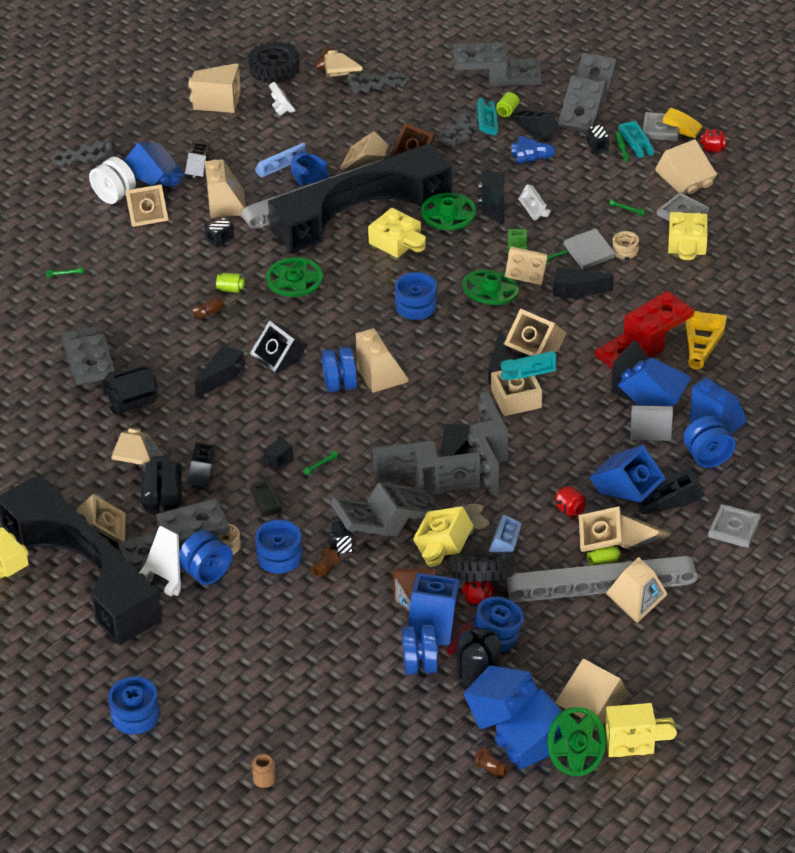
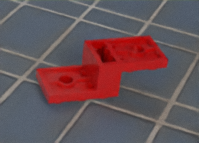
M667 290L626 314L624 333L597 348L595 356L612 368L613 362L621 355L620 353L633 341H636L648 358H652L665 350L666 332L693 317L694 309Z

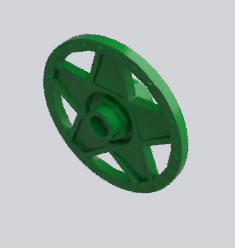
M457 193L434 195L428 198L421 207V217L424 222L440 230L463 228L469 225L476 216V206L473 201ZM433 203L434 208L426 210V207ZM466 204L471 207L472 212L463 209ZM430 219H440L441 224L435 223ZM455 220H463L461 223L454 224Z
M300 257L282 259L274 263L266 273L268 287L275 293L288 297L310 294L323 281V272L320 266L312 260ZM287 263H294L291 267L284 266ZM307 264L315 268L316 271L306 270ZM272 272L278 276L273 282L270 279ZM316 281L314 285L306 289V283Z
M494 270L470 272L462 281V289L465 294L473 300L484 304H507L515 300L519 293V286L514 279L507 278L504 273ZM501 278L508 281L509 283L501 282ZM469 282L474 287L469 290L466 283ZM513 293L508 298H504V294Z
M571 707L557 715L550 726L547 739L548 752L553 764L558 770L569 776L587 775L599 765L605 752L606 735L602 722L595 713L583 707ZM580 712L586 715L577 723L569 714ZM559 725L562 737L554 742L555 732ZM595 725L599 732L600 742L591 737ZM557 756L568 757L570 770L561 764ZM586 756H596L593 762L583 769Z

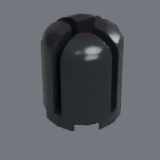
M139 366L104 377L106 380L102 381L104 396H108L112 404L109 409L114 415L152 404L158 398L156 378L146 366Z
M153 456L151 461L141 465V504L145 511L156 515L160 513L161 485L164 512L178 509L182 502V466L180 462L178 465L176 462L169 460V456Z
M470 628L469 632H463L457 640V678L460 684L468 689V686H471L489 666L501 667V642L498 636L488 628Z

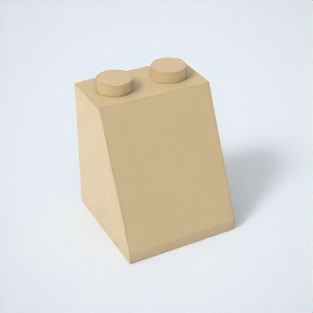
M239 64L194 71L192 78H189V88L192 90L190 102L193 103V110L234 113L241 94Z
M696 139L666 150L655 168L661 177L678 193L692 194L702 187L708 188L713 184L717 175Z
M224 160L205 161L210 217L241 216L242 210L246 207L243 187Z
M520 309L504 345L529 356L550 351L556 352L559 350L566 332L555 323Z
M374 328L356 333L357 369L372 393L409 382L396 358Z
M582 659L555 704L561 711L571 707L589 709L598 716L603 725L606 721V707L620 706L628 697L629 692L619 677ZM575 712L569 715L579 722L586 714Z

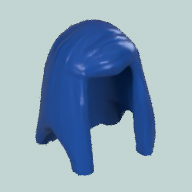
M299 152L293 157L290 164L291 172L300 187L330 178L326 167L328 162L325 159L306 152Z

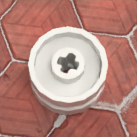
M118 157L107 159L101 165L91 170L89 174L93 190L100 199L109 204L116 203L126 195V190H132L136 186V180L130 167Z

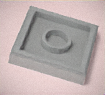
M645 112L643 132L648 139L678 141L679 127L663 123V117L666 113Z
M679 192L657 209V215L669 221L670 212L707 214L709 207Z
M596 228L564 240L563 245L582 270L615 258V252Z
M632 406L630 440L671 441L673 407Z
M721 504L708 532V537L749 548L761 521V515Z

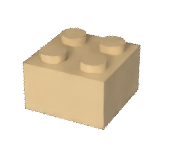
M502 371L491 373V391L503 416L542 408V389L535 375L506 381L501 378Z

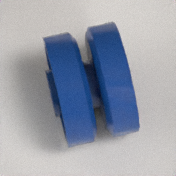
M412 272L402 275L397 279L395 283V306L399 315L407 319L419 320L430 317L435 313L437 309V285L434 278L426 273Z
M351 347L339 348L338 360L333 349L322 350L323 373L328 393L339 391L340 379L345 390L356 389V367Z
M709 415L697 419L687 427L683 435V442L686 448L691 453L696 464L702 468H712L726 462L732 456L736 446L733 436L722 419L717 416Z
M272 520L258 528L255 533L257 562L261 568L271 573H286L299 566L302 561L303 551L301 531L298 526L286 520Z
M200 530L192 534L182 545L179 552L180 568L192 575L199 583L210 585L219 580L228 570L233 552L227 544L219 540L212 532Z
M489 597L478 604L472 628L482 627L493 631L501 642V652H506L513 649L517 644L524 614L522 609L509 599Z
M422 625L420 628V639H417L414 626L402 627L405 674H417L419 671V660H422L423 671L426 674L437 673L438 647L434 625Z
M134 676L121 679L111 687L108 693L111 721L116 729L127 734H141L157 724L160 711L157 689L153 682L143 677Z

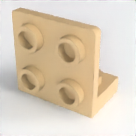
M510 247L505 277L542 285L548 255Z

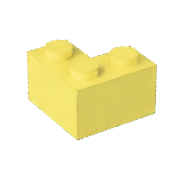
M3 527L0 528L1 579L5 576L9 577L29 565L27 548L23 544L20 545L14 535L8 533Z

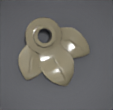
M479 504L463 506L474 525L469 535H473L474 530H483L489 526L490 522L481 515L484 506Z

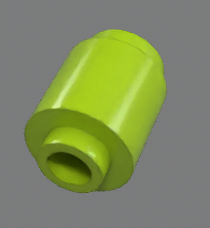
M505 93L496 106L498 115L501 117L510 116L519 105V98L514 93Z
M222 273L217 275L216 288L222 292L240 293L241 289H244L245 278H242L241 274Z
M614 545L587 552V560L590 566L618 563V559H620L619 549L617 546L614 547Z

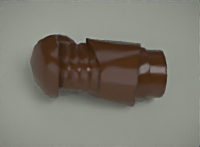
M330 47L323 48L319 61L315 62V67L318 70H325L324 55L328 54V51H332Z
M220 297L212 298L200 306L196 305L193 307L192 312L196 318H205L206 315L220 312L221 308L224 307V301Z
M326 547L322 551V558L311 566L313 575L315 577L324 576L333 565L339 564L338 552L335 549Z
M482 747L480 751L476 752L475 764L478 768H485L495 776L505 777L507 775L509 763L492 756L489 748Z

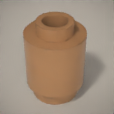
M267 754L256 756L252 762L253 782L256 786L267 788L276 781L275 763Z

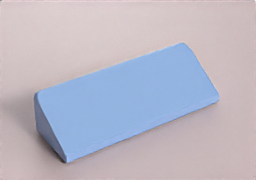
M301 143L259 162L255 172L262 178L289 166L295 155L299 152H306V144Z
M503 515L496 527L489 552H513L522 524Z

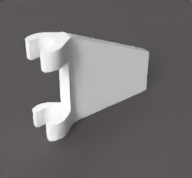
M159 526L147 561L139 573H143L149 582L153 580L154 573L169 580L164 589V593L169 596H178L181 590L179 535L163 526Z

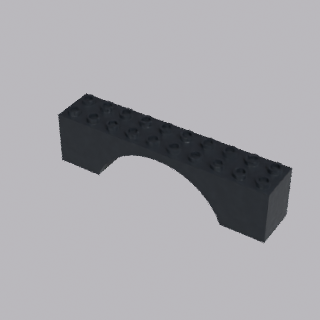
M431 143L268 200L270 230L287 251L292 254L322 243L323 233L328 222L337 213L354 204L369 200L394 199L410 202L421 207L428 198L434 195L452 193V166Z
M38 474L0 495L1 525L8 533L14 535L20 545L23 544L27 549L54 547L69 550L85 557L98 568L101 574L90 592L94 620L119 646L162 621V607L159 602L160 592L155 585L152 586L147 581L145 575L139 573L130 561L127 562L118 549L115 550L106 537L103 538L97 528L87 522L84 515L79 514L70 502L67 503L59 491L56 492L52 488L48 480H44Z

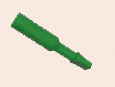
M617 132L615 133V138L619 149L622 151V157L627 162L628 152L625 149L626 145L622 133Z

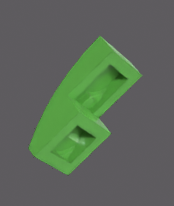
M508 229V256L510 247L527 250V229Z

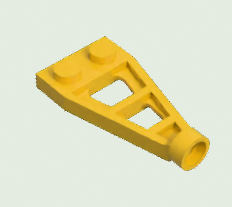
M694 311V316L686 320L685 331L689 352L688 365L692 369L699 370L703 368L705 361L724 334L727 321L726 315ZM695 330L713 333L710 337L698 336L695 334ZM694 344L707 345L706 349L694 348Z

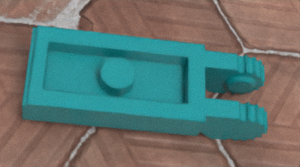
M480 97L477 102L479 131L496 136L498 121L494 101H489L485 105L484 98Z
M636 121L619 124V131L639 159L644 156L643 147H645V151L649 156L654 154L650 140Z
M554 351L516 359V361L512 359L501 362V369L503 370L501 378L507 381L556 371V354Z

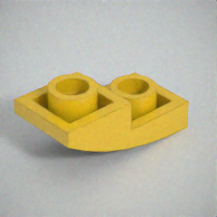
M670 108L663 117V123L679 127V134L686 135L687 137L696 138L702 130V125L679 110Z

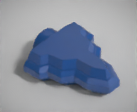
M519 136L517 142H512V157H516L517 164L533 162L535 159H546L555 155V148L551 145L537 143L534 139H528L525 136Z

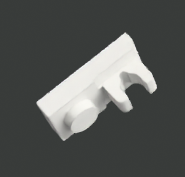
M275 82L270 84L271 95L276 100L272 104L275 111L280 116L287 110L290 113L296 111L284 91Z
M527 184L518 198L533 220H538L540 216L548 217L551 210L546 209L547 205L533 185Z

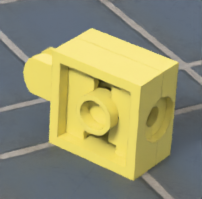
M394 208L389 209L368 226L369 244L397 258L408 249L421 252L426 248V237L421 234V222Z
M670 212L668 253L679 254V257L683 260H692L696 255H706L707 214Z
M463 506L428 511L413 540L427 566L434 567L441 564L445 555H456L461 552L474 525Z
M652 703L606 707L605 735L609 757L653 754L655 741L672 740L676 737L677 732L674 720L672 718L655 719Z

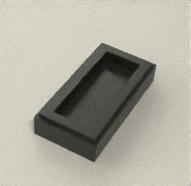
M270 480L250 485L251 492L262 517L282 512V506Z

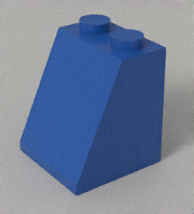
M138 142L124 160L135 178L151 186L161 184L162 186H176L185 174L161 143Z
M650 357L644 362L642 360L639 361L633 369H626L621 375L622 379L618 386L638 406H673L678 402L691 377Z
M707 377L692 387L690 423L701 417L717 416L722 419L728 431L732 434L747 422L738 398Z
M644 445L613 454L589 477L600 494L636 502H642L666 479Z
M423 573L416 574L411 595L408 626H414L417 639H420V628L422 625H434L437 645H450L460 579Z
M489 666L463 694L479 729H484L511 719L538 689L530 672Z
M542 688L534 693L511 719L496 725L495 741L500 748L506 751L509 760L522 770L550 756L547 745L549 729L554 719L562 711ZM559 725L555 732L554 742L562 737Z

